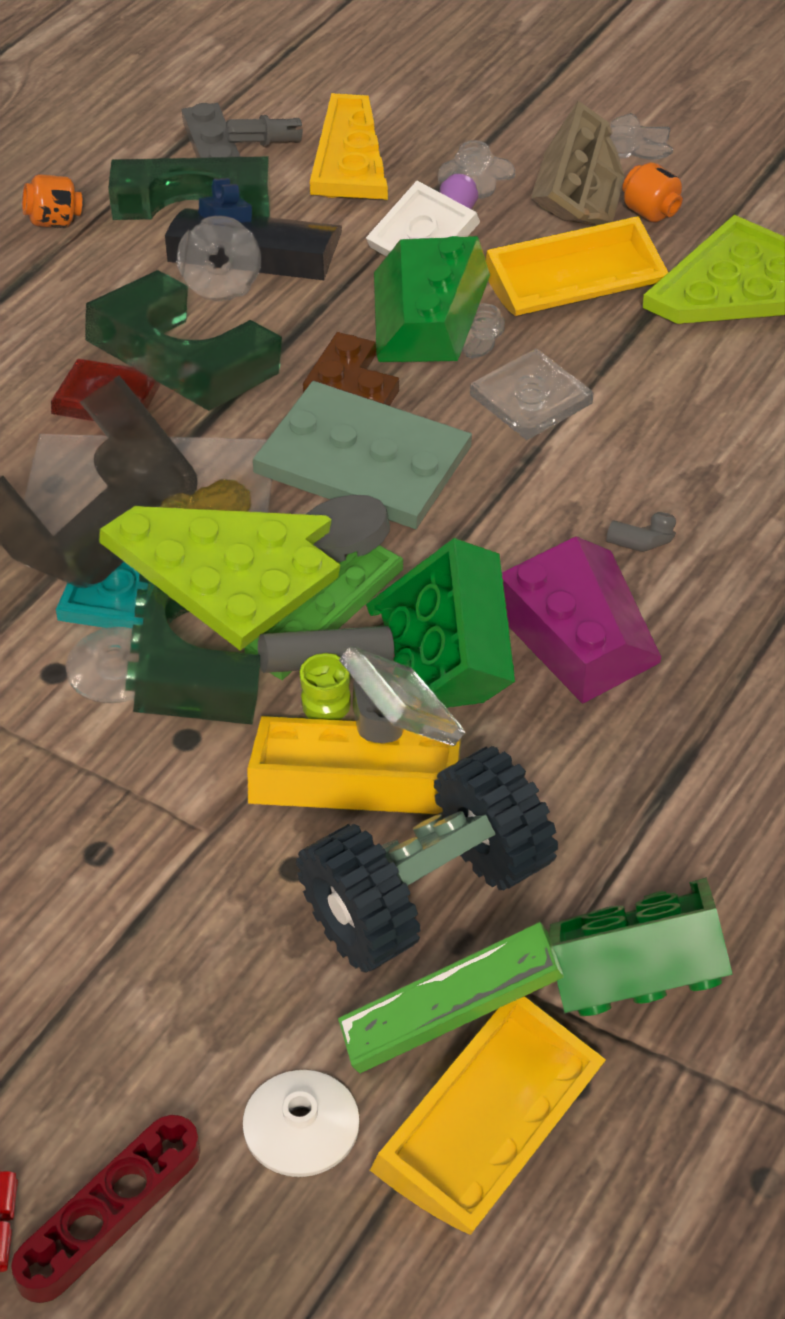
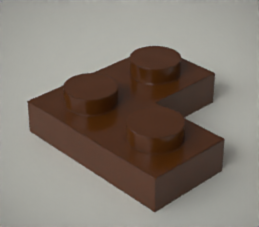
M336 332L303 382V393L312 381H316L390 406L399 392V377L367 369L376 356V341Z

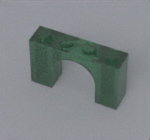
M159 270L86 303L85 340L208 411L279 374L282 336L252 320H248L219 336L209 339L186 340L165 335L164 333L186 323L188 286Z
M140 574L139 582L148 583L147 589H137L134 617L143 618V625L133 624L130 654H139L138 662L128 661L125 691L135 692L133 712L253 725L258 694L260 655L204 649L181 639L172 631L169 624L177 617L189 611Z

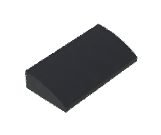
M184 208L175 216L165 233L167 262L324 281L342 233V225L252 215V222L214 225L198 214L199 209Z

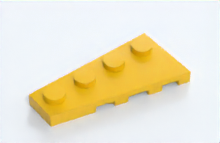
M331 93L310 178V195H322L328 198L353 197L388 200V186L386 178H384L382 157L379 154L378 138L375 135L369 95Z

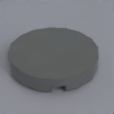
M348 495L333 498L317 505L306 513V515H326L332 519L329 533L313 545L336 562L345 561V554H351L356 551L358 557L370 553L384 541L390 532L386 507L380 500L368 495Z

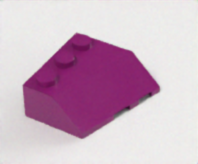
M575 536L502 572L509 628L582 704L661 663L660 652L610 550Z

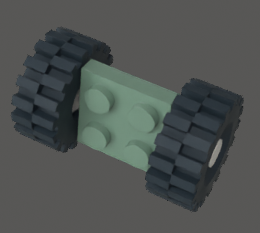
M486 746L437 774L438 779L434 781V788L438 794L434 796L436 804L442 808L443 812L416 825L413 828L416 836L399 844L396 839L380 845V843L374 845L373 837L366 830L361 832L360 826L356 824L351 826L347 824L298 852L299 858L296 859V866L301 871L297 874L299 882L306 888L303 891L306 901L312 904L315 910L312 913L316 921H321L324 926V934L328 940L336 943L337 951L343 958L348 956L350 965L355 969L359 967L361 972H371L418 943L420 937L417 933L421 929L420 923L414 918L418 915L415 904L411 903L407 897L411 894L407 886L459 855L465 863L470 861L473 864L472 870L479 878L484 875L486 884L492 888L497 885L498 890L503 891L507 888L510 889L555 861L557 855L554 852L558 850V841L552 835L557 832L554 823L547 819L546 814L550 813L546 802H540L536 793L539 792V789L533 781L528 783L525 779L526 771L520 764L513 766L512 757L505 751L500 754L497 747L491 746L487 748Z

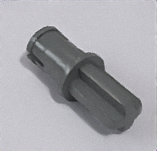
M261 115L259 119H229L226 122L225 135L230 143L260 142L262 146H268L270 142L298 143L302 139L303 129L296 130V127L302 126L300 118L269 119L267 115Z

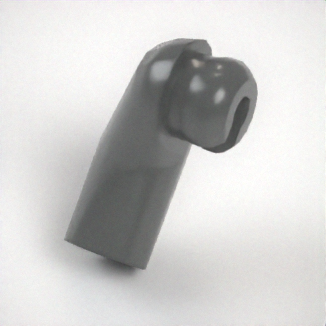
M657 512L651 517V525L642 528L613 520L609 526L606 541L645 552L668 544L673 540L676 532L673 531L676 525V518L669 513Z

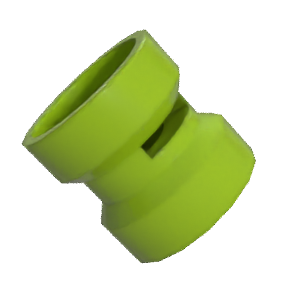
M323 653L309 657L301 665L299 671L303 712L309 719L340 720L344 718L351 706L348 664L343 658L335 654Z

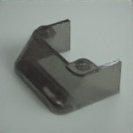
M120 375L80 401V404L108 437L97 447L94 453L95 469L108 487L53 536L3 475L0 477V545L16 562L78 588H89L102 582L124 562L99 543L100 529L134 506L181 508L193 497L198 486V479L194 468Z

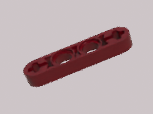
M168 1115L154 1121L18 1248L13 1256L11 1269L16 1288L22 1297L30 1302L44 1303L60 1296L193 1169L199 1160L200 1145L197 1129L191 1120L180 1115ZM182 1138L183 1150L178 1152L174 1148H169L163 1152V1141L167 1139L172 1143H176ZM157 1161L160 1171L159 1174H157L153 1168V1165ZM125 1175H139L147 1181L144 1190L135 1197H121L113 1191L116 1182ZM91 1215L101 1219L103 1222L102 1229L91 1239L79 1240L69 1233L74 1221L82 1216ZM56 1240L61 1241L66 1252L72 1256L71 1258L67 1257L63 1249L57 1252ZM34 1263L42 1267L50 1263L53 1273L47 1278L41 1274H36L32 1277L29 1267Z

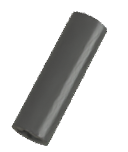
M388 626L260 634L258 639L259 665L263 673L300 671L301 665L309 657L323 653L335 654L343 658L348 667L391 664L393 660L394 641Z

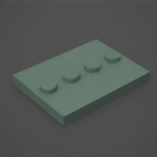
M312 381L253 458V473L330 500L348 495L371 496L380 500L386 507L388 520L417 529L471 448L472 433Z

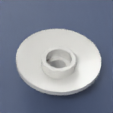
M312 1070L285 1072L267 1080L249 1099L243 1116L244 1138L252 1155L269 1170L291 1177L317 1175L335 1167L352 1150L359 1132L358 1107L349 1090L338 1080L327 1074ZM297 1109L310 1110L303 1117H296L291 1114L292 1111Z

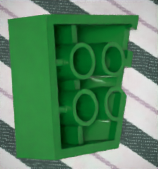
M478 236L400 239L374 272L376 353L379 362L459 360L490 277Z

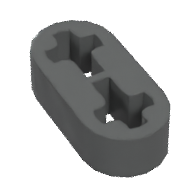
M379 672L358 675L353 683L352 706L359 735L365 740L375 743H388L398 740L403 733L404 706L398 682L392 676Z

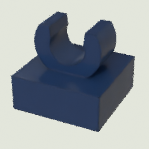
M229 178L213 179V197L199 198L198 214L214 225L252 222V206L239 197L238 184H230Z

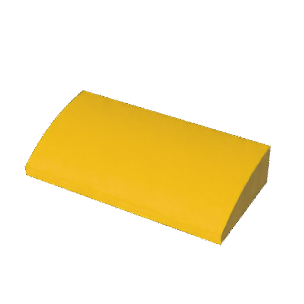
M639 216L487 250L486 263L490 272L488 281L499 300L514 316L656 284L669 273Z
M261 716L247 768L248 804L439 814L443 810L435 801L434 795L438 794V792L434 788V781L438 779L437 774L459 761L461 727L403 724V733L398 740L388 743H375L365 740L359 735L356 721Z
M525 996L497 1009L381 1149L370 1171L423 1210L452 1227L471 1235L598 1072L606 1059Z

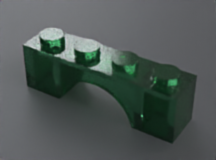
M269 156L112 159L108 184L112 220H151L161 209L170 204L185 200H199V198L213 197L212 181L213 179L229 178L230 184H238L239 197L252 206V215L270 217L271 184Z

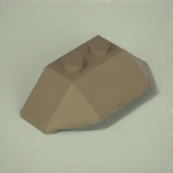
M580 101L573 106L544 153L531 198L542 209L552 212L564 221L595 226L613 222L625 176L617 149L610 138L612 135L610 123Z

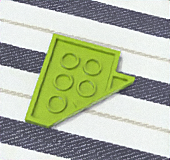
M733 215L644 294L643 308L677 324L785 315V236Z
M134 506L100 529L99 543L240 651L257 639L260 634L265 633L335 581L340 571V564L313 545L330 531L332 519L326 515Z

